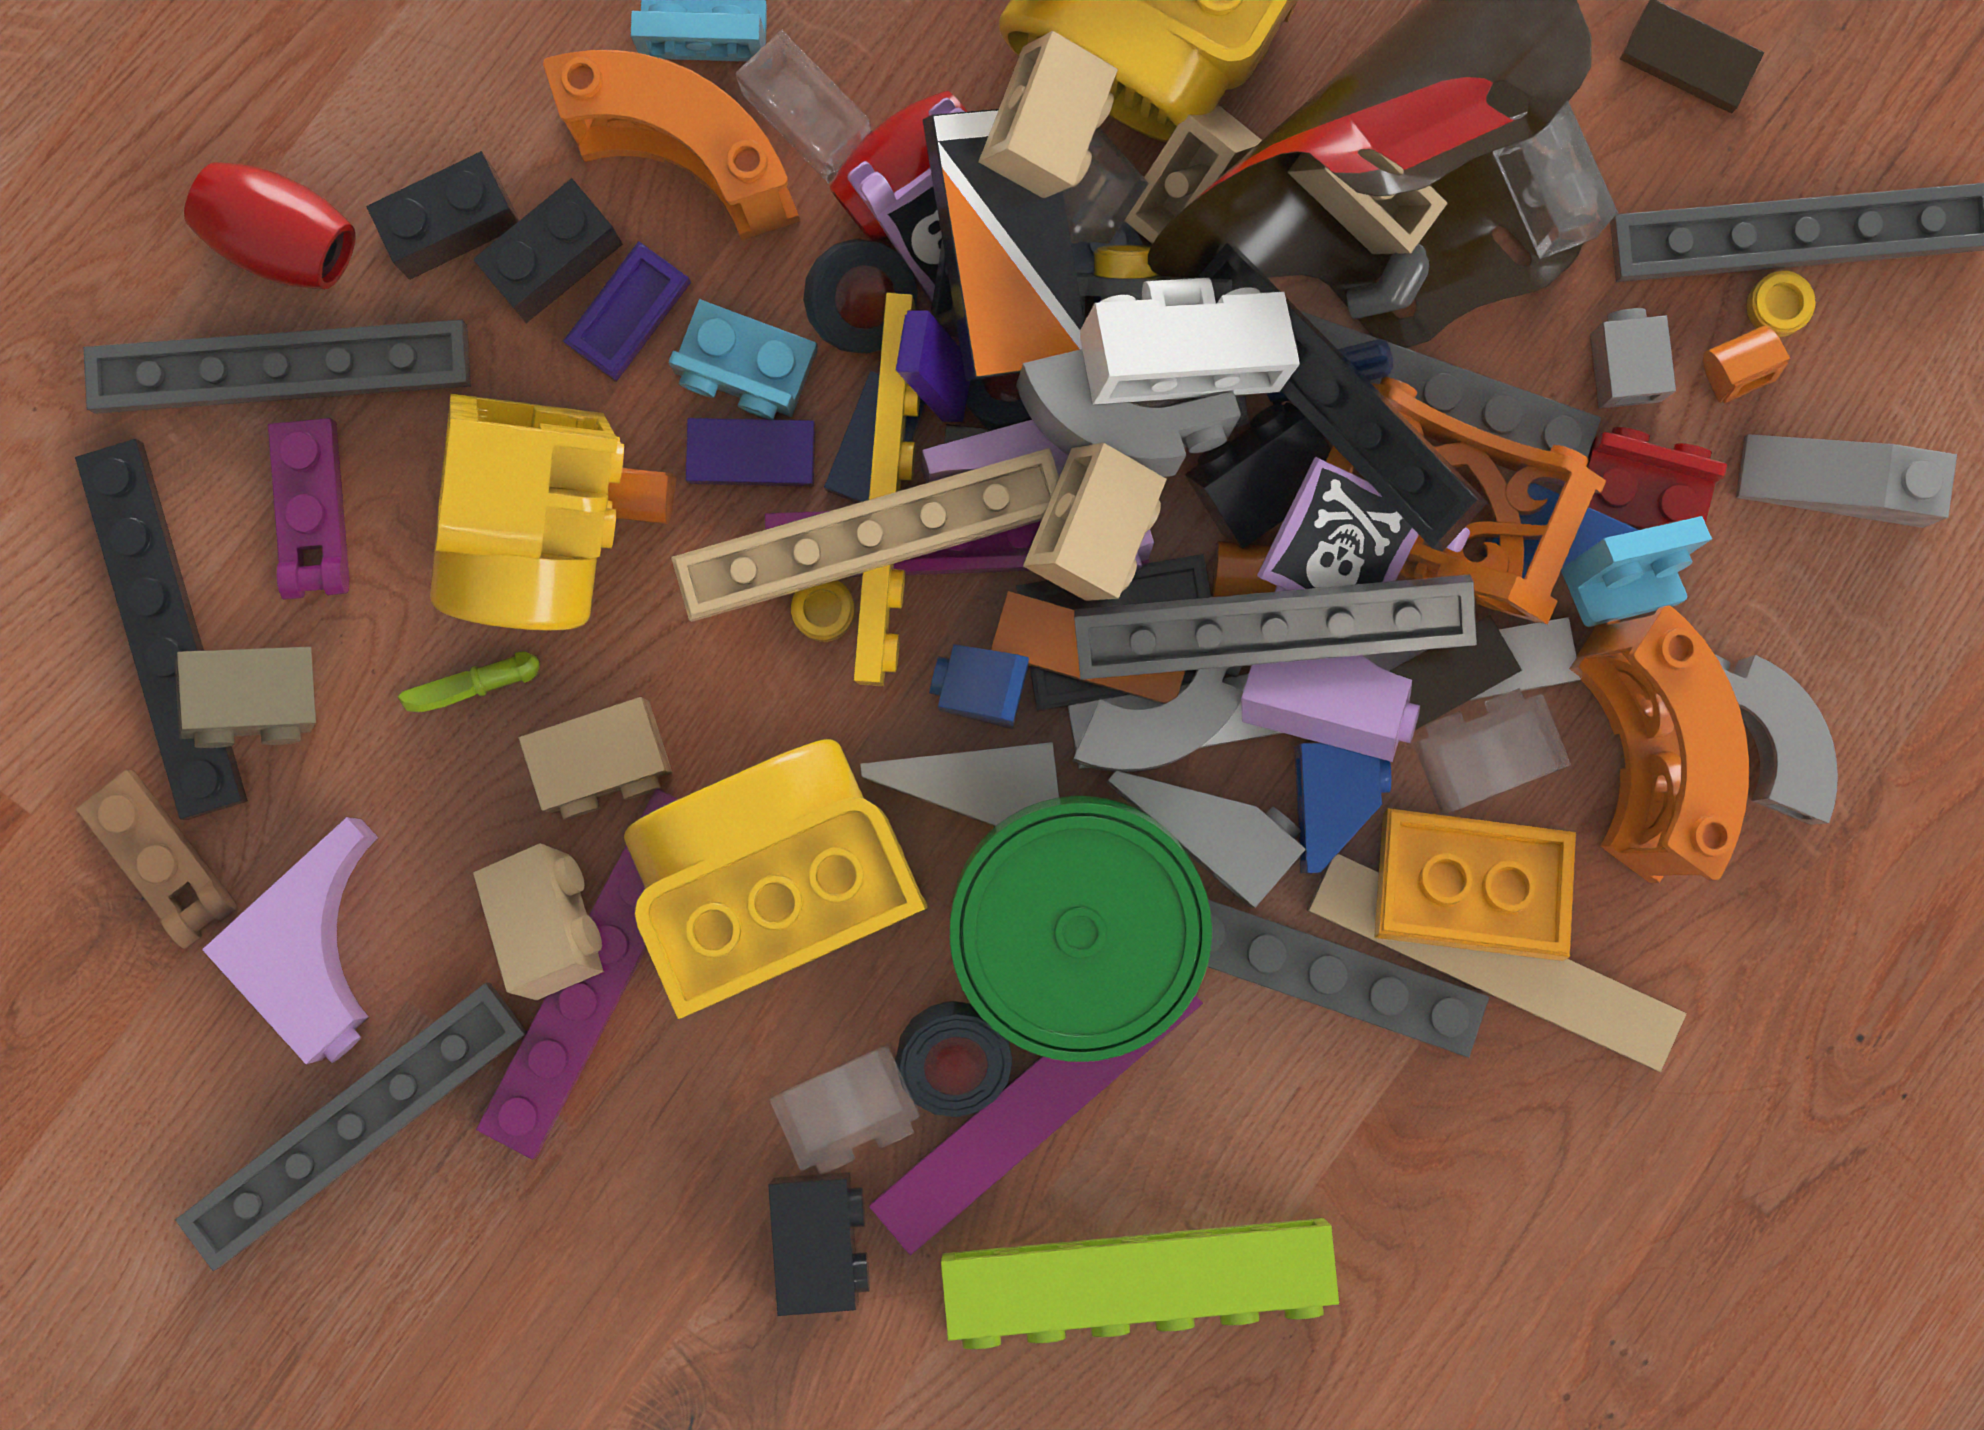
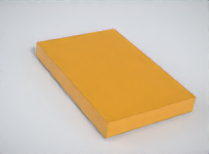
M1388 808L1383 813L1374 938L1557 961L1568 959L1570 957L1576 832Z

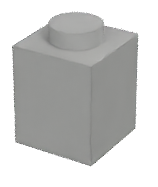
M1643 308L1625 309L1609 313L1607 315L1608 321L1603 322L1590 334L1599 409L1662 402L1676 391L1667 315L1647 317L1646 309Z

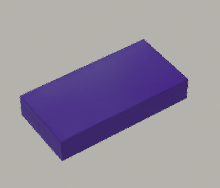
M638 241L563 342L617 382L691 284L689 277Z
M907 311V315L904 318L896 371L942 422H963L970 381L965 380L960 347L929 311Z
M687 419L686 482L688 484L814 487V421Z

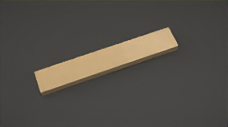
M1047 448L673 556L671 559L689 621H697L1042 521L1059 480L1051 449Z
M1337 854L1327 865L1307 911L1655 1071H1662L1687 1013L1569 959L1557 961L1374 938L1379 872L1340 854Z

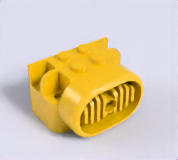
M1010 0L1000 16L999 29L1007 45L1018 57L1023 46L1054 31L1117 68L1118 71L1109 92L1113 94L1114 101L1108 115L1146 136L1167 143L1179 123L1184 122L1188 115L1211 113L1226 90L1234 89L1245 83L1252 75L1258 63L1265 57L1270 43L1283 21L1288 23L1294 13L1298 0Z
M450 394L430 599L437 610L465 621L525 630H568L580 627L588 621L591 613L597 557H600L601 547L611 549L614 540L616 509H612V501L608 500L609 482L620 483L624 456V444L620 443V437L615 436L604 413Z
M823 739L795 748L678 799L635 821L626 829L624 834V841L645 887L636 904L635 917L637 927L678 1019L701 1011L929 909L925 898L920 893L904 857L903 850L887 817L880 808L863 798L841 746L832 739Z

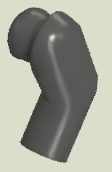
M1418 243L1412 253L1391 254L1378 282L1347 289V303L1353 320L1403 309L1413 303L1429 271V260L1424 247Z

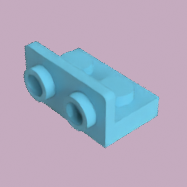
M641 0V11H632L631 38L638 53L661 59L765 62L766 0Z
M699 299L679 352H672L668 363L674 373L681 376L678 383L680 386L710 398H714L717 390L740 398L739 408L756 416L773 420L776 412L790 417L793 416L819 347L814 341Z
M1700 516L1602 539L1561 569L1584 625L1591 627L1656 611L1658 608L1667 605L1677 606L1685 601L1687 593L1678 572L1692 564L1693 561L1690 554L1712 540V537L1703 517Z

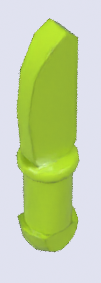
M516 652L514 657L480 668L473 666L470 668V671H464L402 691L398 699L402 706L410 712H425L442 708L476 694L483 697L488 691L519 681L526 683L537 675L540 662L535 655L527 652Z

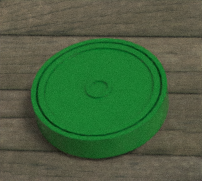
M1067 796L1041 801L1019 810L996 825L980 841L966 861L957 880L950 912V947L955 972L964 993L980 1017L993 1030L1018 1047L1036 1055L1069 1062H1089L1118 1057L1148 1044L1164 1033L1178 1020L1196 995L1208 966L1212 945V921L1207 894L1195 866L1181 844L1166 828L1140 810L1121 802L1093 796Z

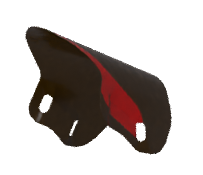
M1422 0L1175 216L1152 244L1148 252L1149 267L1160 276L1197 278L1224 245L1229 243L1239 248L1267 278L1295 275L1318 278L1329 285L1348 307L1347 289L1375 283L1381 277L1391 254H1372L1288 173L1300 154L1307 153L1357 193L1371 196H1391L1420 190L1430 185L1447 202V205L1419 242L1426 251V256L1429 260V271L1415 297L1416 311L1414 315L1400 319L1390 311L1358 318L1373 337L1404 348L1429 342L1452 321L1477 307L1532 293L1547 287L1573 263L1579 255L1588 233V190L1570 125L1560 111L1581 87L1591 68L1592 36L1577 0ZM1359 150H1373L1382 154L1400 166L1404 173L1397 175L1380 170L1362 158L1358 152ZM1498 225L1505 227L1531 255L1530 266H1522L1514 262L1494 240L1492 230Z

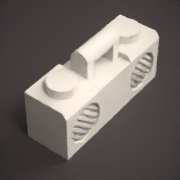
M1209 278L1145 281L1142 287L1143 300H1136L1130 295L1108 297L1094 304L1080 329V341L1093 405L1210 397L1234 391L1235 395L1280 392L1300 364L1284 292L1260 293L1256 288H1240L1222 295L1216 303L1212 282Z

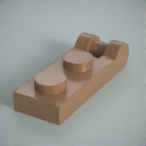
M126 769L76 808L77 812L161 919L162 926L167 934L181 948L186 949L202 936L200 929L214 918L222 921L237 909V905L231 895L134 770ZM191 885L199 899L184 909L176 896Z

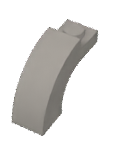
M1082 349L1023 363L1016 384L1020 398L1034 423L1065 454L1069 455L1071 448L1106 443L1162 477L1176 475L1186 457L1184 447L1188 446L1190 453H1200L1224 444L1227 441L1226 437L1231 434L1241 416L1234 391L1163 408L1142 407L1129 402L1093 405Z
M1715 655L1731 683L1740 707L1743 723L1752 734L1759 752L1760 775L1751 801L1809 825L1829 823L1837 794V758L1830 731L1817 705L1796 680L1773 663L1757 655L1738 660L1733 673L1728 671L1731 663Z
M1242 666L1198 669L1188 687L1179 696L1155 708L1127 709L1100 699L1072 762L1102 771L1139 772L1159 768L1186 757L1217 734L1239 706L1243 691L1222 682L1225 673L1236 678Z

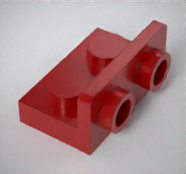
M1613 427L1611 433L1603 432L1594 439L1586 467L1606 480V483L1600 494H1593L1588 506L1589 508L1638 530L1700 516L1703 517L1706 524L1715 484L1725 477L1727 469L1726 463L1711 460L1712 452L1710 450L1686 443H1676L1673 449L1650 444L1649 434L1626 427Z

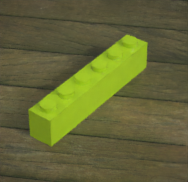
M1325 1218L942 1253L941 1258L948 1341L962 1340L964 1349L996 1347L1001 1345V1336L1027 1334V1342L1029 1343L1057 1342L1066 1339L1065 1330L1091 1328L1093 1337L1122 1336L1130 1333V1324L1156 1322V1330L1180 1331L1195 1327L1194 1318L1220 1316L1222 1325H1245L1258 1322L1259 1312L1284 1310L1285 1318L1310 1319L1323 1316V1306L1339 1305L1332 1226Z

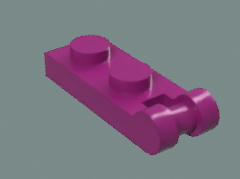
M331 418L268 424L279 560L277 565V584L280 596L283 600L303 598L305 591L324 590L327 596L347 594L349 591V568L337 422ZM322 548L323 559L321 565L304 566L303 550Z

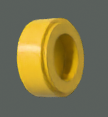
M1107 245L1098 247L1094 251L1095 276L1135 279L1153 277L1158 274L1154 273L1148 265L1150 246Z
M1776 271L1765 276L1751 289L1747 298V314L1756 329L1766 325L1773 329L1778 337H1786L1797 332L1810 321L1815 310V294L1808 281L1799 274L1791 271Z
M835 580L795 592L791 602V614L795 625L806 637L815 641L828 642L840 638L850 629L855 618V603L846 586Z

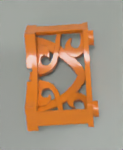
M586 50L559 54L544 59V70L559 116L566 123L577 142L584 162L615 156H634L663 163L668 161L693 174L696 180L706 186L718 198L733 220L741 240L801 221L791 194L787 189V175L767 136L754 119L731 96L711 81L690 69L668 60L621 50Z
M1382 377L1379 384L1371 383L1422 436L1424 434L1444 443L1445 445L1434 448L1454 468L1466 466L1482 488L1496 522L1483 521L1468 524L1466 528L1469 529L1470 534L1467 541L1481 537L1499 538V545L1483 542L1482 547L1487 551V557L1480 562H1473L1464 556L1463 549L1460 552H1455L1448 548H1445L1443 552L1424 545V539L1418 535L1399 574L1411 580L1470 574L1474 582V597L1478 605L1548 625L1558 602L1550 596L1592 496L1594 493L1600 494L1606 480L1587 468L1589 459L1573 449L1553 445L1550 451L1517 443L1473 427L1428 406L1415 398L1417 395L1416 389L1402 381ZM1333 446L1326 462L1349 473H1353L1355 469L1353 465ZM1496 465L1516 471L1517 473L1507 484ZM1546 481L1564 486L1547 525L1521 524L1519 515L1535 514L1544 508L1548 499L1534 500L1529 497L1527 490L1531 484ZM1541 539L1523 579V540Z
M1670 605L1658 608L1656 613L1651 616L1624 622L1616 620L1596 625L1569 669L1581 678V681L1598 700L1609 720L1614 735L1620 734L1624 751L1625 768L1620 769L1618 803L1610 828L1600 847L1649 883H1660L1666 875H1701L1707 880H1719L1731 859L1740 835L1746 812L1749 788V755L1746 731L1731 683L1706 641Z

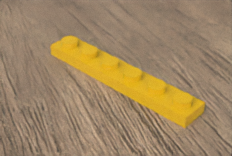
M886 293L869 500L900 491L901 480H913L915 442L905 441L906 417H918L920 397L896 371L904 318L907 315V311L916 310L913 296L910 294ZM894 564L863 572L854 681L859 685L884 686L885 672L896 673L899 634L889 633L890 609L902 608L905 570L894 569Z

